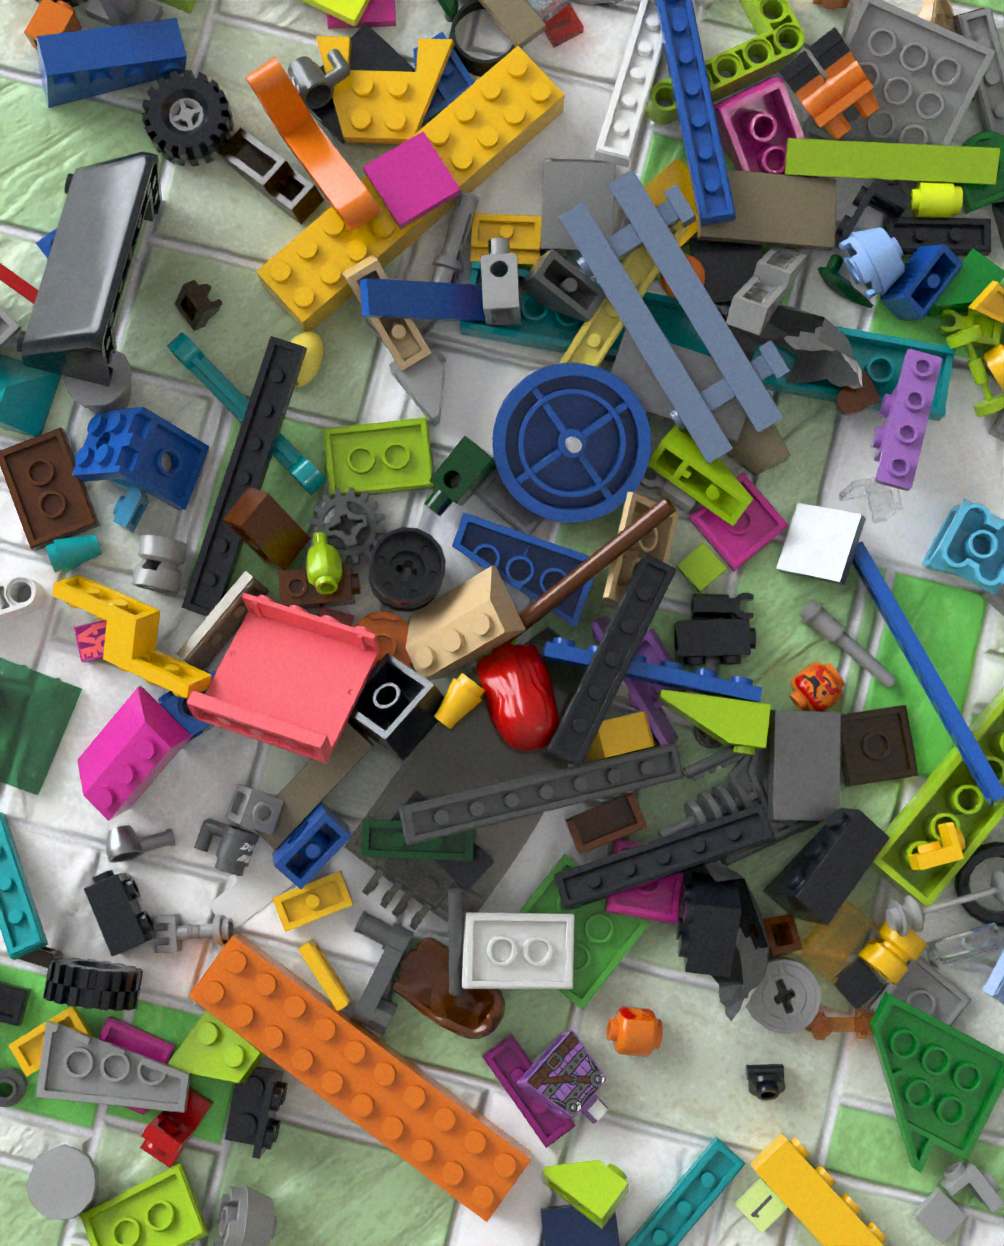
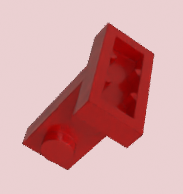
M189 1087L187 1110L184 1113L162 1111L148 1124L141 1137L145 1140L140 1148L171 1168L214 1102L192 1087Z

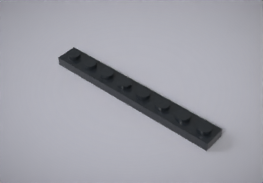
M270 336L181 608L208 616L228 591L244 541L222 519L248 488L252 487L258 490L262 488L307 348Z

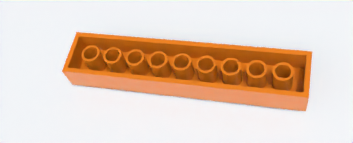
M240 932L230 938L188 995L201 1007L486 1222L491 1218L531 1161L530 1150L365 1026L352 1020L351 1016L341 1009L337 1012L329 999Z

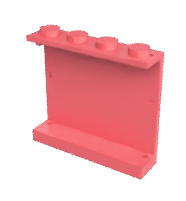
M244 593L242 598L248 613L206 693L203 694L193 690L186 703L196 720L327 764L381 652L376 634L362 626H355L354 628L341 624L331 616L324 615L319 617L310 614L305 609L296 605L287 607L278 604L265 595H258L256 597Z

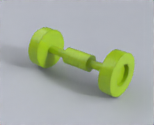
M980 324L960 330L946 338L950 349L965 345L970 358L967 362L976 385L980 384L986 398L973 406L977 417L986 416L1004 408V393L992 396L987 381L990 380L981 356H976L971 343L984 335Z

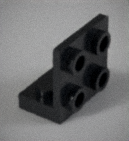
M256 1066L244 1084L235 1083L224 1140L254 1145L252 1158L260 1159L267 1149L271 1150L273 1142L276 1143L281 1120L275 1119L276 1111H279L280 1105L284 1104L288 1083L282 1082L284 1071Z

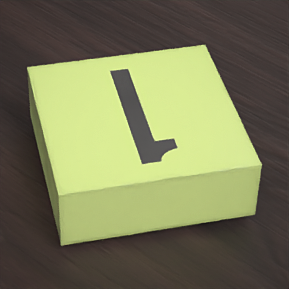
M761 1177L735 1202L737 1208L761 1233L788 1208Z

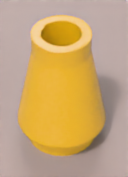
M462 673L457 680L453 678L434 717L446 727L452 729L460 719L483 701L480 697L485 690Z

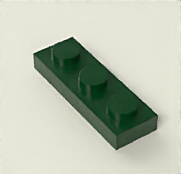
M362 819L361 857L454 861L474 860L475 829L408 845L405 842L401 820Z

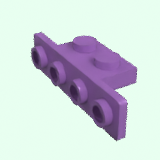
M912 349L907 350L897 386L890 395H884L879 414L884 416L882 427L877 426L871 447L876 448L874 461L879 462L875 481L879 484L909 491L913 486L942 363L941 357Z
M608 616L600 617L590 623L593 628L592 635L597 644H599L610 622ZM654 628L648 630L636 654L647 657L646 663L660 665L661 661L673 662ZM624 677L623 682L629 690L630 702L638 711H646L653 739L659 742L661 746L668 745L678 739V735L661 708L663 704L656 700L657 693L661 689L685 693L687 691Z

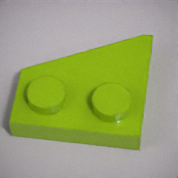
M206 1010L168 1064L194 1075L244 1084L265 1054Z

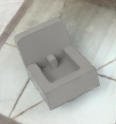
M965 1160L963 1163L959 1161L949 1166L943 1174L945 1177L939 1181L942 1188L951 1196L968 1185L982 1205L992 1213L1004 1205V1202L997 1194L1001 1190L998 1183L987 1171L981 1173L968 1160Z

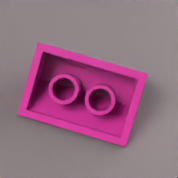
M142 686L136 688L77 760L83 796L108 821L130 809L192 737Z

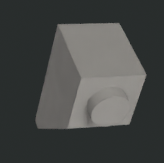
M433 344L429 347L432 352L431 354L405 370L401 371L395 360L389 364L393 377L435 427L440 423L445 383V367L443 363L446 362V359Z

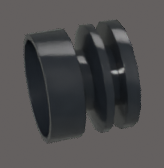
M402 527L389 531L377 541L370 556L369 583L373 595L382 605L396 612L410 613L423 608L435 599L444 579L446 560L441 546L432 535L418 528ZM404 567L411 568V575H413L409 576L407 581L401 580L400 572L404 570Z

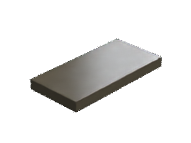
M727 169L736 213L735 221L700 227L698 219L697 240L831 251L835 248L836 179Z

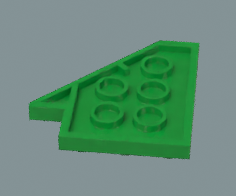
M885 992L869 1023V1027L910 1164L916 1171L921 1173L935 1145L967 1161L1004 1088V1054Z

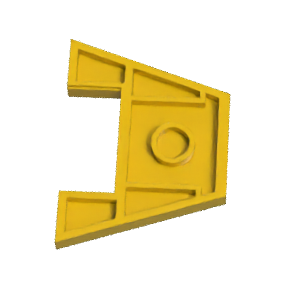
M316 36L326 74L334 69L327 58L328 52L332 49H338L350 67V37ZM418 38L416 72L351 70L350 75L334 86L332 98L345 142L402 144L414 136L421 128L454 46L453 39Z

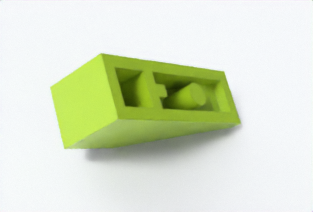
M675 424L649 459L648 466L731 526H734L753 500L751 495L720 458L715 459L709 464L707 463L687 428L680 431Z
M663 689L657 693V701L721 744L733 746V753L755 755V750L766 748L771 704Z

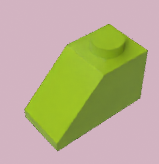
M600 1160L546 1166L542 1171L543 1183L601 1229H603L629 1193V1183L626 1181L627 1176L612 1163L606 1166Z

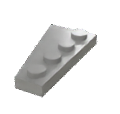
M46 1021L36 1097L182 1113L187 1110L191 1079L190 1072L57 1022Z

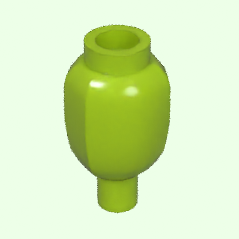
M317 532L313 535L314 546L309 549L307 554V577L309 583L316 587L318 593L331 594L338 589V583L342 579V562L339 552L332 545L328 544L326 533Z

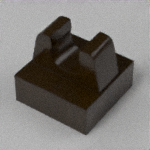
M195 280L183 284L174 304L195 331L206 326L209 318L219 311L222 301L217 299L211 302L207 297L211 286L209 284L198 285Z

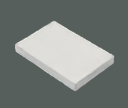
M464 912L462 988L573 989L574 914Z

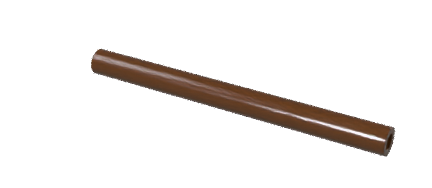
M663 497L521 611L519 616L526 629L525 631L676 512L671 501ZM524 632L518 634L517 636L511 638L510 640H508V641H506V642H504V643H512L515 639H517V638H518L520 635H522Z

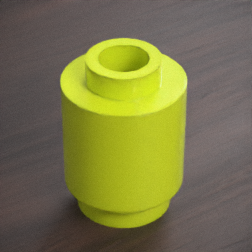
M918 182L916 188L910 189L909 197L912 198L908 204L909 210H914L915 217L950 218L952 214L958 215L963 203L962 187L954 186L952 182Z

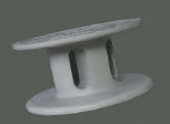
M781 956L769 958L766 974L759 986H757L756 991L751 995L746 1008L752 1018L769 1031L781 1034L799 1032L810 1025L819 1012L821 1002L819 983L813 973L801 963ZM777 980H779L782 988L789 990V993L784 995L788 1006L785 1009L782 1002L774 999V996L778 995L775 983Z

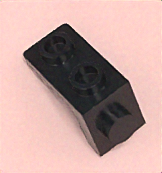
M875 177L870 188L862 186L852 205L858 208L852 218L845 215L835 233L841 237L835 247L839 248V243L849 237L867 205L888 217H901L912 198L906 195L901 187L895 184H886Z

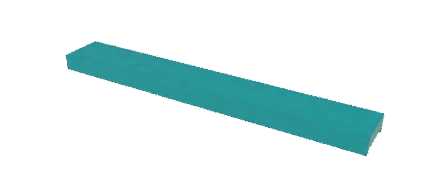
M472 261L469 284L482 285L481 262ZM518 269L519 286L529 271ZM520 288L522 325L492 327L486 325V320L481 322L461 321L460 335L565 353L585 321L546 308ZM645 293L642 299L669 343L712 357L677 299L661 294ZM725 306L728 314L730 307ZM625 326L603 359L604 361L615 362L626 329ZM835 326L848 338L853 356L856 358L861 370L865 371L870 377L881 399L878 404L870 407V409L880 410L884 395H890L899 382L905 353L907 350L912 349L942 358L928 419L940 421L946 415L945 407L956 348L950 349L949 346ZM764 344L757 345L752 360L761 355L758 348ZM774 344L791 371L798 356L792 354L786 348ZM789 374L779 380H776L774 375H771L762 381L766 390L835 402L836 396L842 390L840 386L832 384L828 379L808 383L785 382Z

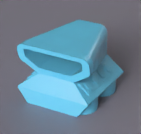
M964 498L961 505H956L950 510L928 550L922 566L930 570L963 577L995 595L1004 584V520L990 513L986 506L972 503Z

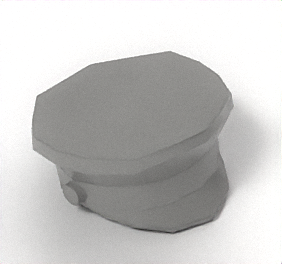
M119 351L112 355L111 362L108 364V367L113 368L109 387L64 376V383L69 395L74 401L94 413L126 409L131 397L132 376L131 366L126 356Z
M66 1144L52 1148L38 1155L26 1184L30 1201L47 1219H75L95 1204L98 1194L97 1174L99 1169L94 1165L91 1156L79 1149Z

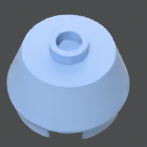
M882 227L850 233L849 238L839 243V248L841 250L847 249L849 256L844 258V263L855 284H861L862 282L865 284L867 290L863 293L867 299L879 293L884 295L905 271L901 259L903 251L898 241L894 237L890 238Z

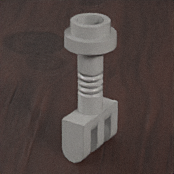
M180 914L153 916V924L161 925L167 923V930L154 931V939L168 938V944L154 946L155 953L182 951L181 940L194 938H213L216 945H224L234 935L233 920L226 918L224 915L215 916L213 923L201 925H180Z

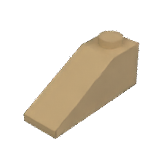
M373 255L342 273L360 304V280L366 278L389 279L378 259ZM369 318L401 371L432 353L412 319Z

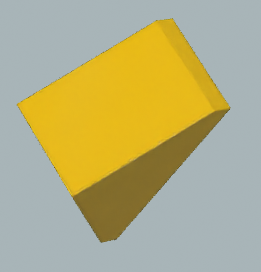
M646 711L604 720L586 755L587 761L591 762L654 747Z

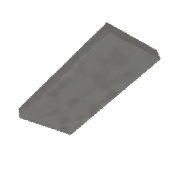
M625 329L611 373L631 388L645 411L673 420L670 412L675 408L629 332ZM669 343L699 393L724 378L712 357ZM736 397L711 413L726 438L738 442L747 414Z

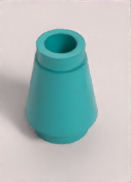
M96 534L55 539L53 544L46 546L55 573L62 570L64 573H67L95 558V556L102 555Z

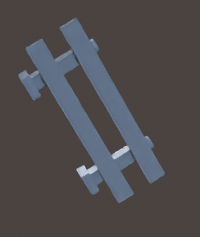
M632 169L608 185L631 224L606 239L584 202L561 215L559 219L582 255L577 262L584 274L589 278L593 275L595 276L675 408L670 412L675 424L680 431L687 428L709 464L733 449L711 412L737 397L753 426L760 433L783 419L782 414L762 381L771 375H774L775 379L779 380L789 374L790 370L772 340L760 346L758 351L761 355L749 362L669 230L678 222H681L683 227L686 228L697 221L696 215L676 184L664 192L667 200L655 207ZM642 245L646 247L724 376L722 380L701 393L697 390L619 261Z

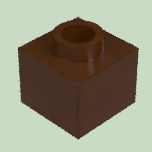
M792 913L763 919L769 938V958L787 955L803 949ZM753 923L749 924L750 933L753 932L755 937L758 938L756 925Z

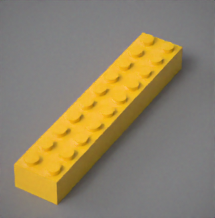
M517 46L414 136L424 131L459 186L460 192L471 193L563 113L565 94ZM366 176L361 182L380 208V214L351 233L331 206L258 269L256 273L263 287L305 332L312 331L354 295L342 274L344 271L371 255L378 259L384 269L454 208L457 196L404 228L399 229Z

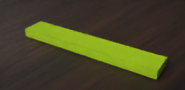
M787 138L784 174L875 179L876 177L877 179L996 185L1000 148Z

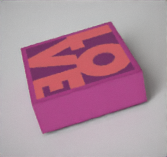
M102 620L74 627L81 662L86 663L103 659L107 621Z

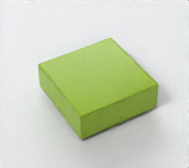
M704 543L676 566L679 572L699 593L727 569Z

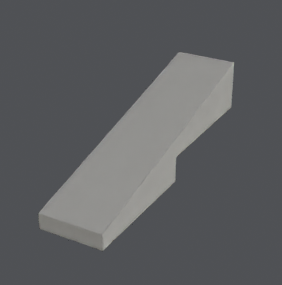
M773 246L757 262L753 277L733 296L725 324L760 335L805 265L808 254L789 247Z

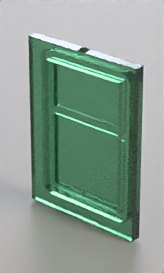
M1 657L0 782L39 796L82 688Z

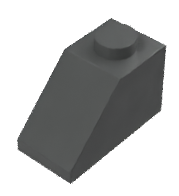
M553 249L537 259L519 286L546 308L585 322L590 321L606 296L599 285Z

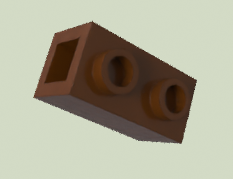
M349 564L342 565V579L338 583V589L331 594H320L316 591V587L309 583L306 569L278 571L280 604L287 607L296 605L303 609L355 604V595L361 594L359 573L353 574Z

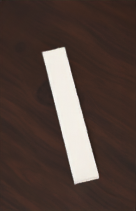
M641 0L594 154V159L627 168L664 47L655 0Z

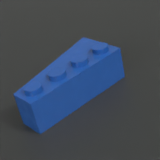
M177 18L37 36L39 73L48 108L160 79L162 76L163 78H171V72L177 71L179 75L184 73L187 55Z
M464 512L452 544L453 548L485 569L490 566H496L502 580L534 601L590 557ZM594 577L551 612L577 628Z

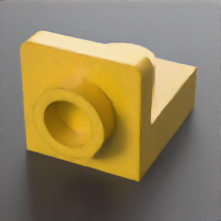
M953 822L938 824L943 846H940L939 841L917 846L919 853L908 855L912 870H924L964 859L962 850L966 846L961 830L955 828Z

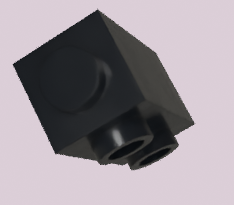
M749 619L677 621L674 624L675 660H684L685 666L706 665V659H720V665L741 664V658L751 655V649L756 648L755 628H750Z
M113 870L93 877L94 884L84 888V891L111 956H116L152 940L153 922L146 910L141 911L136 899L140 897V892L135 880L132 877L128 878L126 873L114 875Z

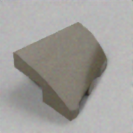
M746 416L738 442L728 439L733 449L725 453L729 457H735L741 462L742 467L754 476L786 462L791 456L775 423L758 433L748 416Z

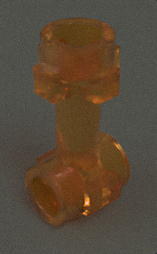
M819 1010L811 1024L804 1029L809 1031L816 1040H825V1037L829 1036L831 1032H855L856 1038L867 1039V1035H872L869 1023L874 1014L866 1013V1010H855V1017H826L824 1012Z

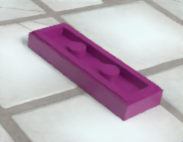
M512 1033L482 1054L483 1059L546 1148L576 1126L572 1119L560 1118L515 1084L533 1063Z

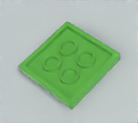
M564 854L518 913L574 914L573 989L557 990L583 1010L649 926L650 922L648 920L604 912L606 898L569 911L564 910L554 874L579 866Z

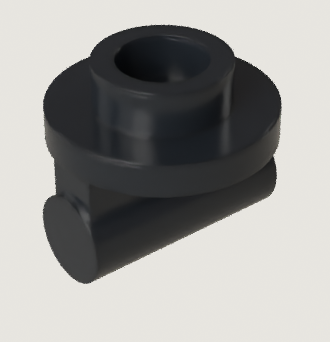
M783 1064L746 1065V1079L748 1080L749 1092L757 1096L758 1099L764 1101L773 1100L785 1090Z

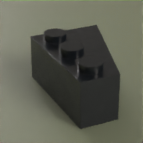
M841 808L830 816L823 828L765 887L763 892L788 914L792 913L794 918L828 925L890 837L861 810Z

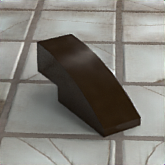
M241 127L218 151L220 157L235 171L301 225L324 201L315 184L292 169L286 159Z

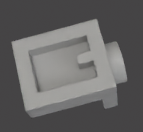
M238 783L226 818L239 825L272 834L283 806V800Z

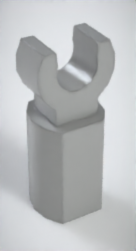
M657 472V478L654 480H648L646 477H643L640 482L642 487L659 490L660 496L668 498L672 504L686 513H689L696 502L694 498Z

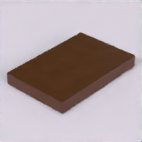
M62 427L0 450V467L30 549L33 551L53 544L55 539L70 538L100 526L84 482L72 476L76 466L75 457L65 430Z

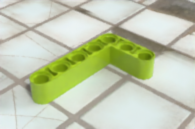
M739 0L757 36L705 60L713 103L777 73L779 69L800 54L805 35L787 0ZM772 13L777 16V19H769L764 14ZM788 42L793 46V48L786 49L782 47L780 43ZM757 56L761 58L763 63H754L749 57ZM722 70L728 71L733 77L724 78L718 72ZM670 77L657 83L650 93L647 112L649 118L656 124L666 125L678 120ZM665 99L672 105L670 107H661L656 101Z

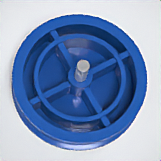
M561 363L547 366L531 373L509 392L499 408L495 419L492 446L495 464L501 480L507 490L521 505L533 513L550 520L583 522L612 512L625 502L628 492H634L645 475L650 459L651 431L641 402L631 388L621 379L596 366L580 363Z

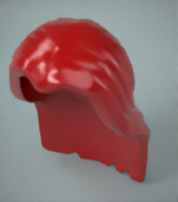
M503 643L501 646L493 649L491 654L482 657L476 664L478 679L485 690L484 694L491 721L506 743L513 749L520 752L542 749L551 742L559 725V712L548 670L534 645L526 644L524 646Z

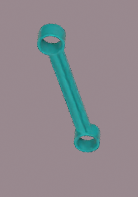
M181 332L167 345V348L242 423L249 400L213 365L194 342ZM279 433L272 455L310 495L314 494L327 481L326 478Z

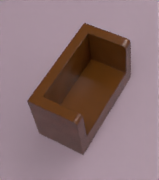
M252 487L245 491L222 519L265 564L283 571L288 568L311 539L269 493Z
M629 793L564 820L578 854L647 827L634 793Z

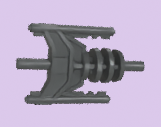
M769 728L766 748L755 750V755L733 753V746H730L684 767L682 771L683 776L688 779L692 777L693 781L703 778L704 773L707 771L714 773L718 766L724 768L737 762L727 776L730 782L728 784V791L724 786L717 785L712 788V795L705 790L697 795L698 804L693 799L686 801L683 806L686 818L659 830V838L760 804L764 805L768 815ZM769 819L776 838L775 842L721 859L720 861L722 865L729 866L794 834L806 831L822 821Z

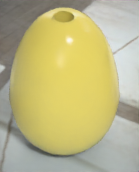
M312 331L301 333L289 341L307 348L295 387H301L310 383L318 374L323 361V340L320 335Z

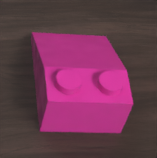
M770 77L714 104L720 139L736 170L786 175L784 170L787 138H805L783 78ZM793 175V176H804V177H814V178H818V177H819V176Z

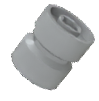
M142 535L138 550V556L142 559V563L135 565L132 585L157 592L178 594L182 574L177 568L184 564L188 545L170 538Z

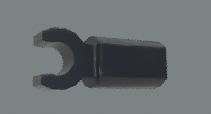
M692 593L691 617L728 618L729 615H734L736 619L750 620L754 617V613L742 612L739 605L741 601H752L754 595L741 593L735 598H729L728 594Z

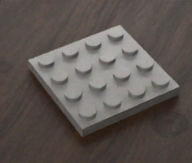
M862 0L844 41L874 88L871 91L874 93L880 108L863 119L854 104L849 106L842 114L852 129L837 140L949 145L996 51L883 0ZM809 115L803 127L804 130L827 140H836L827 132L824 126L820 128L813 117Z

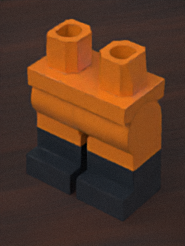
M834 27L808 47L828 77H823L806 51L801 52L779 69L778 72L813 117L820 128L824 126L827 132L837 140L852 129L842 114L845 109L854 104L863 119H865L880 107L874 93L871 91L874 88L836 27Z

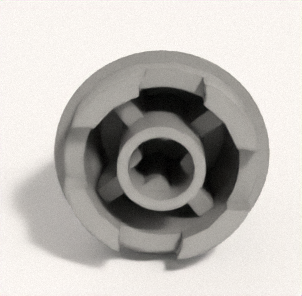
M242 1184L240 1187L228 1186V1194L222 1195L216 1223H220L219 1236L222 1237V1241L214 1242V1246H269L270 1240L274 1238L277 1228V1217L274 1216L273 1199L245 1184Z

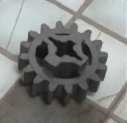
M350 487L347 496H343L341 490L337 488L335 489L336 498L331 500L325 494L322 496L325 502L323 508L317 505L313 506V509L319 515L318 518H311L308 523L317 527V530L311 532L309 536L313 539L315 533L324 532L327 535V541L329 538H340L344 541L347 550L334 548L339 552L342 565L346 564L348 557H352L355 564H360V554L364 553L370 558L371 551L369 548L372 545H376L378 541L376 539L377 534H386V529L378 526L379 522L385 520V515L375 514L374 511L379 507L377 501L369 505L367 504L368 493L364 492L358 498L356 497L355 489ZM348 503L361 506L368 514L356 515L351 512ZM335 507L336 515L331 523L324 525L328 513ZM344 518H348L351 522L359 523L351 528L352 534L348 536L344 531L336 530L344 525ZM371 528L369 537L360 546L359 538L362 532Z

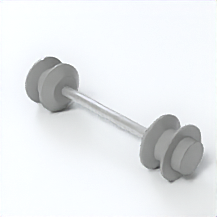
M999 870L992 873L991 888L922 907L910 895L904 898V905H900L896 900H891L889 902V909L885 912L888 926L892 931H896L900 936L904 937L908 933V927H912L916 932H921L924 926L925 914L991 895H994L1004 906V874Z

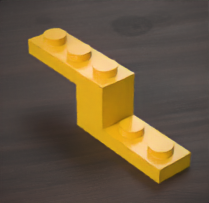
M80 574L54 582L52 596L67 602L70 607L81 608L94 614L95 618L107 621L103 660L116 665L121 671L131 672L144 678L149 684L159 685L170 690L175 696L180 698H189L193 690L202 692L208 689L212 679L211 674L156 650L160 619L159 609Z

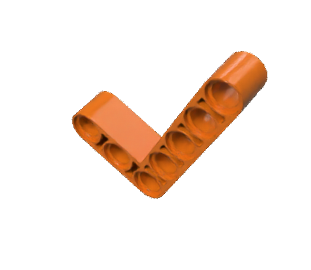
M273 57L245 77L280 136L352 233L380 214L381 210L374 198L312 118L292 81L276 57Z

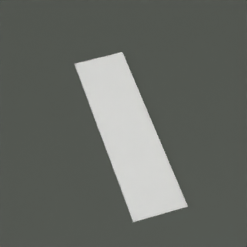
M272 856L208 905L216 916L224 915L226 918H231L234 929H236L272 902L273 897L281 895L295 884L274 867Z

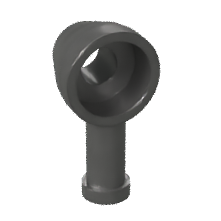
M129 825L109 830L106 846L108 862L128 861L143 855L146 851L169 845L170 847L176 846L172 828L143 838H139Z

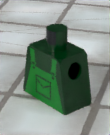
M464 436L429 480L437 488L424 504L440 517L452 502L463 506L474 494V491L496 468L495 460L476 443ZM460 475V485L457 488H452L451 481L453 477Z

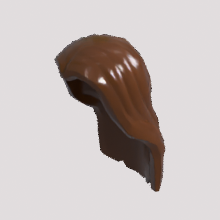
M427 937L417 944V949H411L400 963L402 970L398 971V980L393 981L392 990L413 1005L423 1015L439 1026L468 1039L483 1038L494 1032L498 1027L505 1011V1000L500 989H464L461 995H451L449 993L448 946L432 937Z

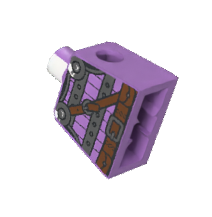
M573 1030L561 1032L515 1083L519 1088L562 1119H572L581 1111L594 1124L608 1110L604 1102L595 1094L605 1083L606 1077Z

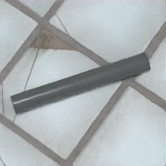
M457 887L448 889L449 993L451 995H461L464 992V988H462L463 889Z

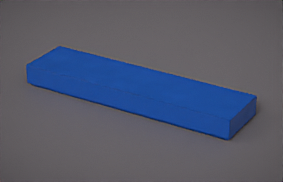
M373 278L360 280L362 317L464 322L485 321L482 285Z

